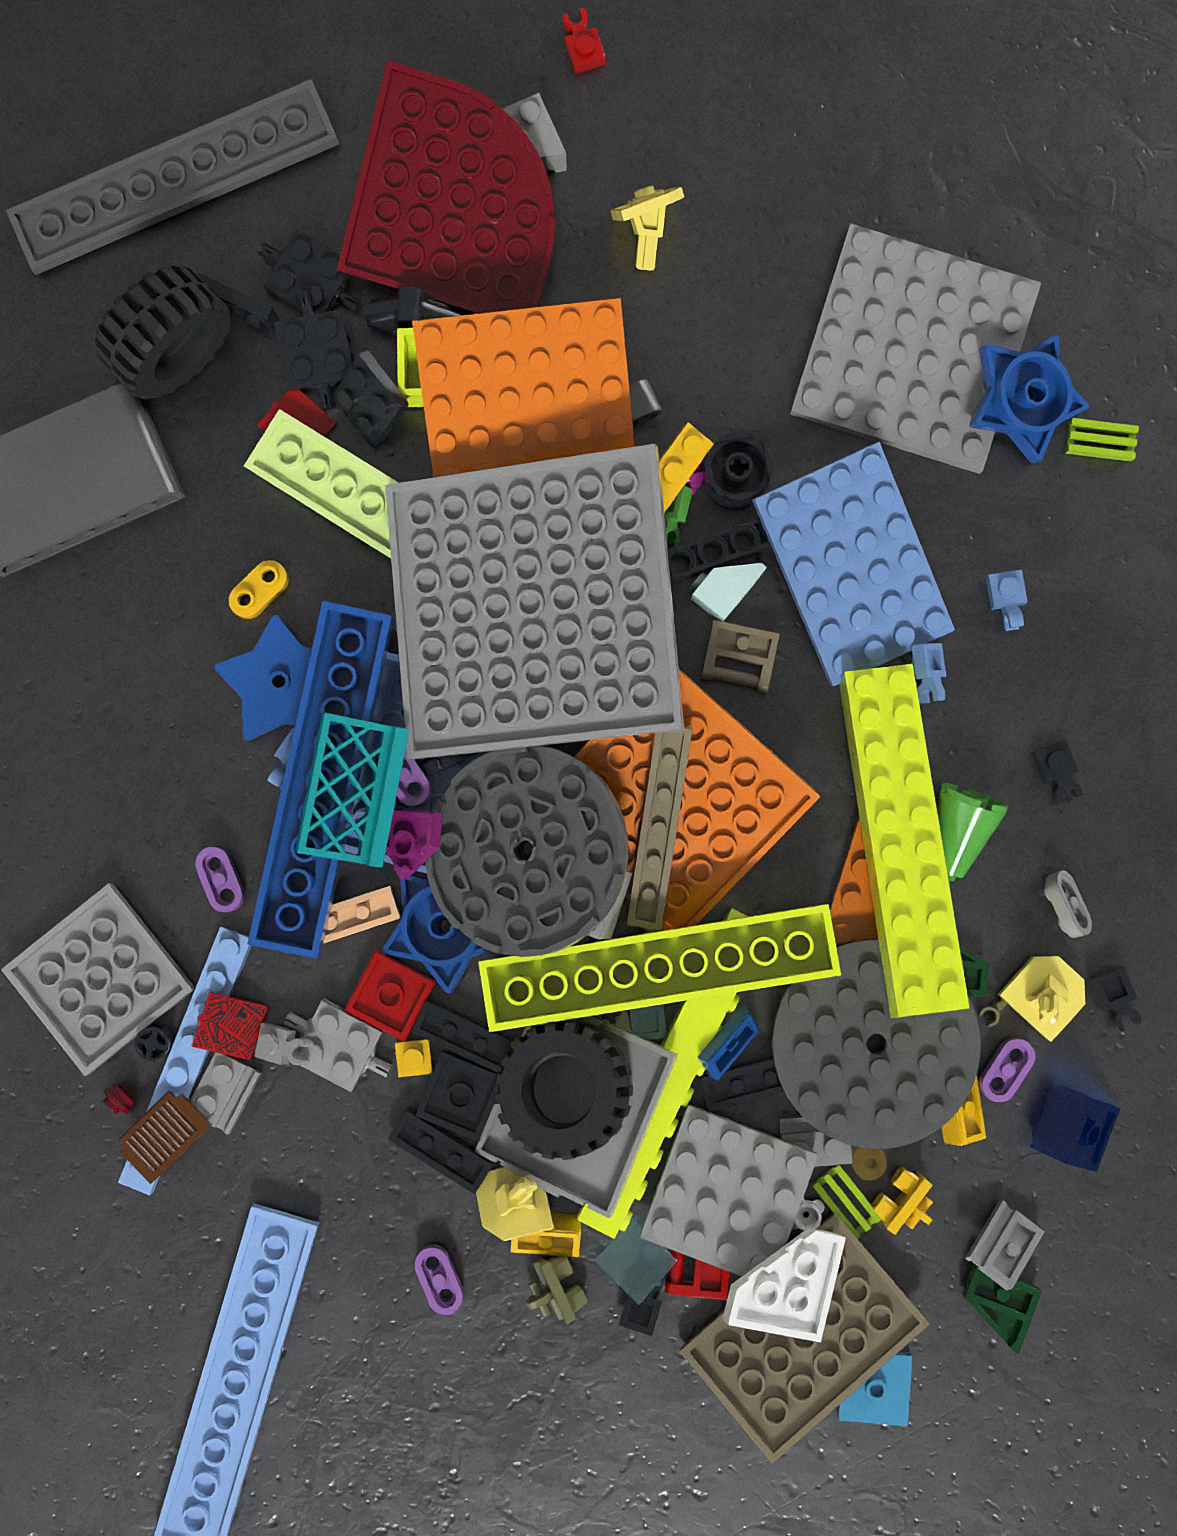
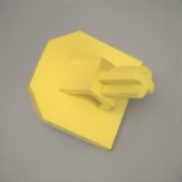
M653 185L635 191V198L629 200L628 204L610 210L613 220L626 221L630 219L634 234L638 235L635 263L637 269L650 271L655 268L658 237H663L666 205L684 198L682 187L654 190Z
M1032 956L998 993L1004 1001L1050 1042L1086 1004L1084 979L1059 956Z
M506 1167L488 1172L476 1192L482 1227L503 1241L555 1229L547 1192L538 1188L536 1181H530L529 1175L522 1176Z

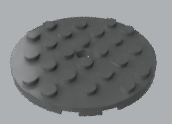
M532 746L495 750L473 760L450 781L452 784L446 790L442 799L437 800L432 811L443 813L440 847L425 861L430 888L439 908L455 929H459L473 940V943L495 953L519 957L542 956L572 946L589 935L608 915L616 902L624 882L628 863V836L625 820L614 794L604 780L587 764L574 756L549 747ZM527 840L534 847L532 848L531 856L528 858L529 860H522L517 850L520 843Z
M857 940L837 946L840 976L791 983L787 986L780 999L775 1013L773 1036L771 1038L773 1062L779 1081L786 1096L800 1115L813 1127L834 1140L847 1145L869 1149H889L917 1142L946 1124L960 1109L972 1089L978 1071L981 1050L980 1030L974 1007L968 996L969 1009L891 1018L879 940ZM873 1034L882 1035L885 1041L884 1049L877 1053H872L867 1049V1040Z

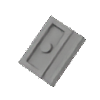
M215 1052L190 1102L212 1124V1127H217L229 1135L263 1071L249 1066L248 1063L236 1057Z
M801 1115L778 1117L780 1139L817 1152L818 1158L814 1167L853 1163L851 1145L839 1142L823 1134Z
M1002 1200L995 1206L965 1259L979 1266V1270L1006 1291L1014 1287L1044 1231L1017 1210H1012L1007 1206V1202Z

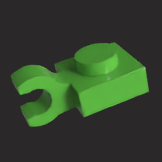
M683 486L664 513L667 547H675L680 543L681 535L678 522H686L693 491L686 486Z

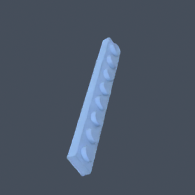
M220 926L147 1111L169 1090L176 1097L183 1093L190 1101L210 1052L191 1046L199 1023L197 1016L202 1014L209 991L232 996L252 946L247 945L248 935L225 926ZM127 1160L118 1183L151 1195L155 1190L159 1177L152 1184H149Z

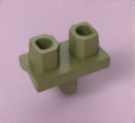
M562 1255L549 1260L539 1258L532 1262L543 1290L538 1280L529 1284L533 1295L526 1300L528 1309L540 1308L543 1317H546L552 1313L548 1303L550 1302L558 1320L564 1319L566 1324L576 1320L577 1318L574 1313L588 1301L583 1290L577 1284L563 1291L559 1281L573 1273L568 1258Z

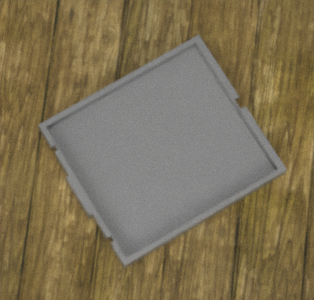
M594 1015L556 1021L575 1022L592 1026L596 1031L604 1032L611 1038L610 1042L614 1046H619L623 1052L622 1059L625 1065L629 1064L632 1074L629 1075L630 1085H633V1096H630L628 1105L631 1108L628 1116L622 1122V1128L609 1139L607 1144L589 1154L569 1160H562V1158L551 1160L542 1158L540 1153L531 1154L524 1150V1144L520 1140L514 1142L508 1135L511 1129L507 1124L502 1125L498 1118V1114L502 1113L500 1104H495L477 1144L475 1153L493 1162L499 1160L501 1161V1166L522 1176L529 1175L530 1181H536L538 1188L556 1197L562 1195L580 1205L586 1203L588 1204L587 1208L607 1218H611L678 1053L616 1025H611L610 1028L603 1026V1019ZM545 1023L526 1026L522 1034V1037L526 1034L527 1030L535 1026L545 1025ZM562 1055L553 1057L541 1065L535 1077L534 1094L540 1110L549 1119L558 1123H572L585 1116L592 1107L595 1086L592 1075L583 1062L574 1057Z

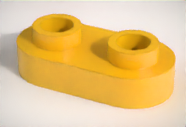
M273 560L261 562L231 591L229 595L231 610L244 619H252L260 615L287 588L289 583L287 570L280 563ZM270 571L274 572V580L265 582V574ZM250 595V603L242 606L240 603L242 596Z

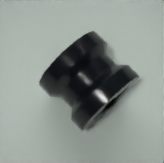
M155 1024L144 1028L135 1038L134 1046L136 1053L146 1061H156L167 1056L176 1038L174 1031L165 1024Z

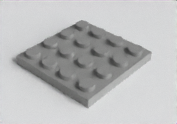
M108 883L1 969L84 1076L90 1075L137 1037L140 1031L152 1025L195 990L194 985L113 883Z
M688 1104L641 1228L640 1238L739 1276H744L787 1244L818 1154L817 1152Z

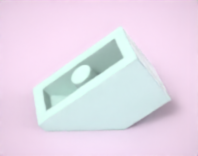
M763 563L713 568L708 575L702 572L690 587L695 591L690 600L715 620L724 622L767 567Z

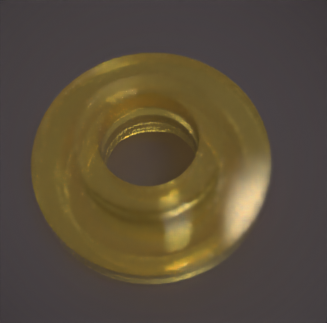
M859 1147L853 1154L852 1167L860 1178L875 1180L885 1172L887 1160L885 1154L880 1149ZM867 1158H874L876 1161L875 1166L871 1169L864 1167V1162Z

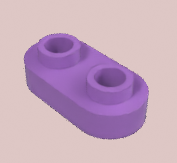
M406 747L397 797L406 805L420 806L430 798L432 785L416 759H407ZM418 783L421 790L418 795L413 796L409 788L411 784Z
M207 847L203 849L196 858L195 866L210 905L219 912H231L238 909L244 902L245 891L231 855L221 847ZM214 857H217L221 862L220 868L217 870L211 867V860ZM227 888L233 892L231 901H226L223 897V892Z
M1017 1037L1004 1040L980 1075L979 1087L983 1095L994 1102H1005L1011 1099L1035 1062L1033 1047L1027 1041ZM1017 1048L1019 1050V1057L1016 1060H1011L1009 1054L1011 1050ZM995 1077H999L1001 1084L998 1088L993 1089L991 1081Z
M437 1244L423 1247L415 1260L416 1274L430 1307L438 1314L450 1315L461 1306L464 1296L463 1287L446 1249ZM434 1256L439 1260V1265L435 1267L430 1266L427 1259ZM442 1289H449L452 1291L453 1296L451 1298H444L440 1291Z

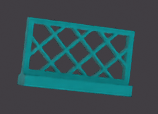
M322 712L295 848L296 853L383 867L409 729ZM330 721L343 724L350 735L335 747L328 737ZM351 726L361 727V729L354 732ZM370 729L381 731L379 746L368 753L358 737ZM354 741L363 757L348 767L338 751ZM327 745L329 751L324 754L325 746ZM333 755L343 771L327 781L321 772V766L323 761ZM377 755L376 762L374 763L372 757ZM367 762L373 770L372 781L361 788L352 771ZM347 776L355 787L356 792L341 802L331 786ZM320 779L323 785L317 789ZM370 789L369 797H367L365 792ZM327 790L336 806L320 816L314 807L315 797ZM360 796L367 806L366 813L354 822L345 806ZM338 811H341L350 826L334 836L324 821ZM313 814L316 820L310 824L311 817ZM363 824L362 833H361V831L359 830L358 827ZM320 825L330 840L319 848L306 847L308 833ZM352 831L355 832L360 840L357 855L345 853L338 843L339 840ZM334 845L338 852L327 849Z

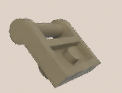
M713 620L700 680L711 682V679L756 688V692L767 694L780 634ZM716 657L761 666L760 675L714 666Z

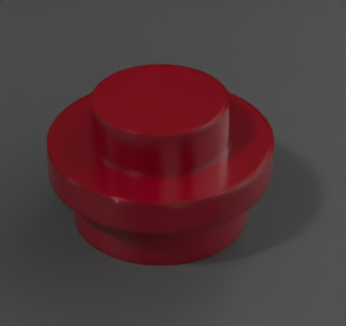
M116 1083L112 1088L107 1087L103 1090L107 1096L103 1102L114 1114L118 1115L122 1111L128 1115L131 1112L130 1107L135 1101L120 1085Z

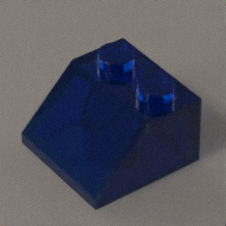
M1054 1082L1053 1088L1049 1090L1045 1097V1109L1042 1117L1033 1129V1141L1030 1147L1065 1164L1097 1172L1121 1108Z

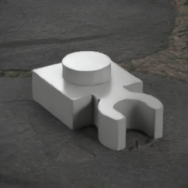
M261 1023L254 1057L279 1065H288L289 1063L293 1065H308L310 1060L303 1058L300 1050L301 1047L313 1046V1041L308 1038L294 1039L295 1030L272 1023Z

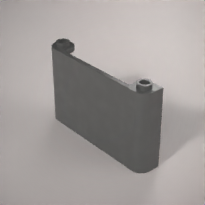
M118 380L107 385L106 389L0 435L1 577L12 574L186 497L143 398L133 396Z

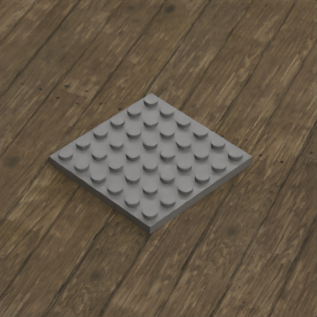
M850 223L789 415L980 474L984 470L995 432L975 429L969 426L986 391L979 349L982 346L991 344L1020 352L1041 282Z

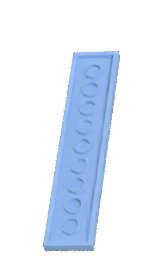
M255 1203L251 1206L154 1536H228L320 1222Z

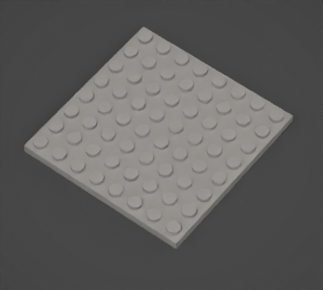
M656 444L385 485L405 729H409L406 744L407 759L414 760L684 730L659 454Z

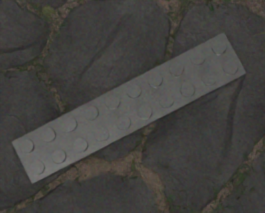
M309 79L7 209L6 212L28 264L37 275L339 145V141L312 80Z

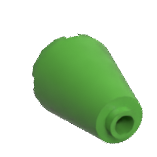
M942 783L939 792L937 814L948 881H955L956 877L963 878L1007 813L1009 806L1002 805L1003 802L977 791L968 789V791L962 790L960 793L957 791V785Z

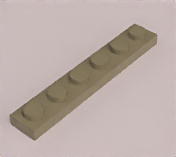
M684 725V730L655 734L627 925L659 931L662 928L693 731L692 726Z

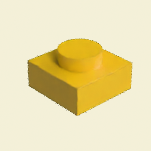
M422 1038L406 1040L405 1042L397 1041L395 1043L398 1077L433 1073L431 1041Z

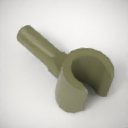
M1002 998L993 1004L984 1003L978 1008V1016H981L987 1010L994 1011L993 1017L985 1023L986 1026L993 1027L1000 1020L999 1012L1008 1003Z

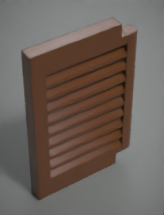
M169 1090L118 1139L124 1146L120 1153L149 1184H152L212 1124L183 1093L176 1097Z

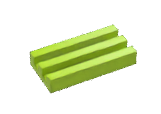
M1071 418L1068 423L1065 454L1131 462L1136 457L1134 447L1137 446V439L1135 437L1139 426ZM1076 429L1127 435V438L1077 432ZM1074 441L1126 446L1125 451L1074 445Z
M833 1165L811 1183L832 1212L837 1214L857 1239L861 1237L860 1234L862 1232L870 1230L872 1224L882 1220L840 1165ZM836 1173L870 1214L867 1218L864 1219L832 1177ZM825 1182L829 1184L859 1222L856 1227H853L823 1189L822 1185Z

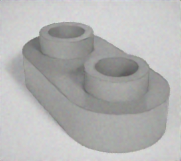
M1064 870L1048 875L1044 885V892L1047 899L1052 902L1058 915L1060 928L1072 938L1088 935L1092 930V921L1074 879Z

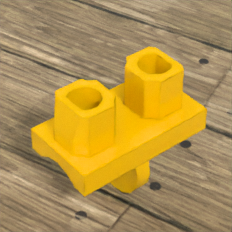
M900 1166L890 1180L892 1184L902 1191L897 1199L893 1201L881 1192L871 1203L874 1211L882 1219L881 1222L894 1235H896L904 1223L913 1230L920 1219L927 1225H930L933 1221L925 1213L933 1203V1201L925 1196L933 1185L918 1171L914 1174Z

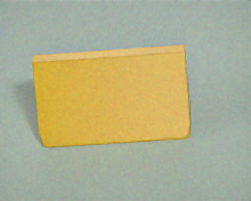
M977 1075L972 1089L960 1109L942 1126L943 1140L946 1144L963 1146L986 1139Z
M551 1212L555 1229L512 1239L511 1252L579 1257L581 1222L577 1220V1213Z

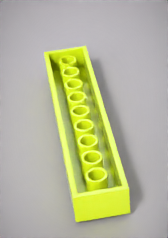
M913 664L844 672L839 688L890 1017L898 1018L969 1009Z
M829 904L577 944L542 956L519 957L510 955L478 962L489 1032L841 975Z

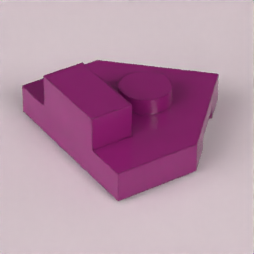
M394 808L386 853L395 865L394 870L400 879H408L440 847L443 813Z

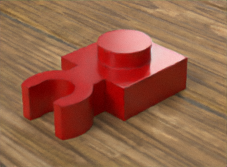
M580 8L581 21L578 23H572L569 20L568 14H563V27L566 33L569 34V36L565 37V46L574 74L606 65V56L596 27L587 30L588 14L584 8Z

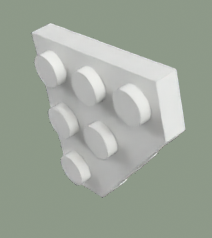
M809 1227L731 1284L722 1321L731 1326L821 1342L846 1237L838 1233Z

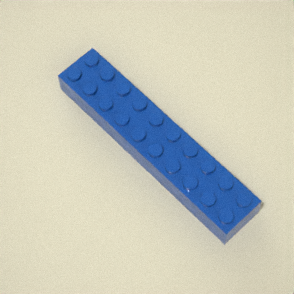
M322 601L247 945L315 959L322 954L342 860L295 852L321 716L323 712L372 722L394 623L391 615ZM330 721L328 737L335 747L350 735L343 724ZM351 726L354 732L361 729V727ZM370 730L358 737L365 749ZM354 741L338 751L348 767L363 757ZM327 745L325 746L324 754L329 751ZM333 755L322 762L321 772L327 781L343 771ZM362 765L354 771H352V774L354 775L358 783L361 775ZM347 776L331 786L341 802L356 792L355 787ZM320 779L317 789L323 785ZM327 790L315 797L314 807L320 816L336 806ZM355 800L345 806L350 816H352ZM338 811L324 821L334 836L349 827V823L341 811ZM313 814L311 817L310 824L316 820ZM320 825L308 833L306 847L319 848L330 840ZM347 835L338 841L343 850L345 848ZM334 845L327 849L338 852Z

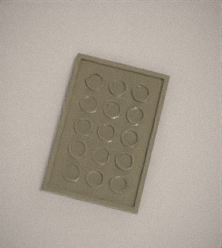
M832 1213L816 1228L838 1233L846 1237L821 1342L728 1325L722 1321L724 1309L680 1348L681 1354L772 1464L930 1325L928 1320L836 1213Z

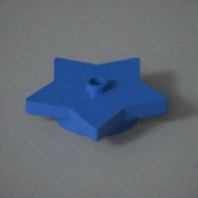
M1054 335L1023 353L991 344L982 346L979 349L986 391L969 426L975 429L1006 433L1031 463L1041 461L1055 427L1061 422L1089 409V404L1072 387L1070 376L1061 363L1058 336Z
M277 615L272 616L252 651L218 663L214 667L242 698L243 738L248 741L285 724L291 726L296 724L312 648L302 646ZM283 675L286 680L285 685L281 688L275 687L276 679Z
M412 875L408 879H400L403 915L398 926L384 945L382 952L388 955L422 961L447 994L453 993L471 959L489 950L473 943V940L459 929H455L452 924L449 932L442 930L441 923L447 918L439 908L428 880Z

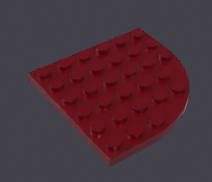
M387 60L337 271L396 289L415 287L428 293L429 299L478 314L538 307L554 246L555 212L552 190L546 169L530 138L513 117L509 116L493 100L477 90L456 81Z

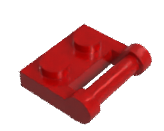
M671 1250L669 1279L665 1280L664 1291L666 1293L727 1300L729 1271L694 1259L693 1281L685 1282L683 1281L685 1255Z

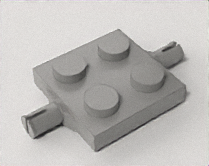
M325 998L320 1002L314 1016L308 1021L291 1011L284 1021L283 1025H287L301 1033L300 1038H308L313 1041V1046L301 1047V1056L310 1061L308 1065L300 1066L350 1092L353 1091L360 1076L368 1068L386 1078L393 1066L375 1056L377 1043L383 1031L345 1012L344 1008Z

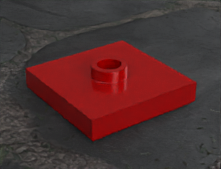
M375 949L344 1011L405 1042L436 983V979L388 954H384L379 949Z

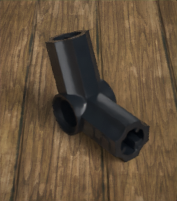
M402 287L398 289V293L395 296L371 299L368 304H364L363 316L366 319L367 327L374 331L392 328H413L412 321L461 316L459 309L428 299V293L415 287Z

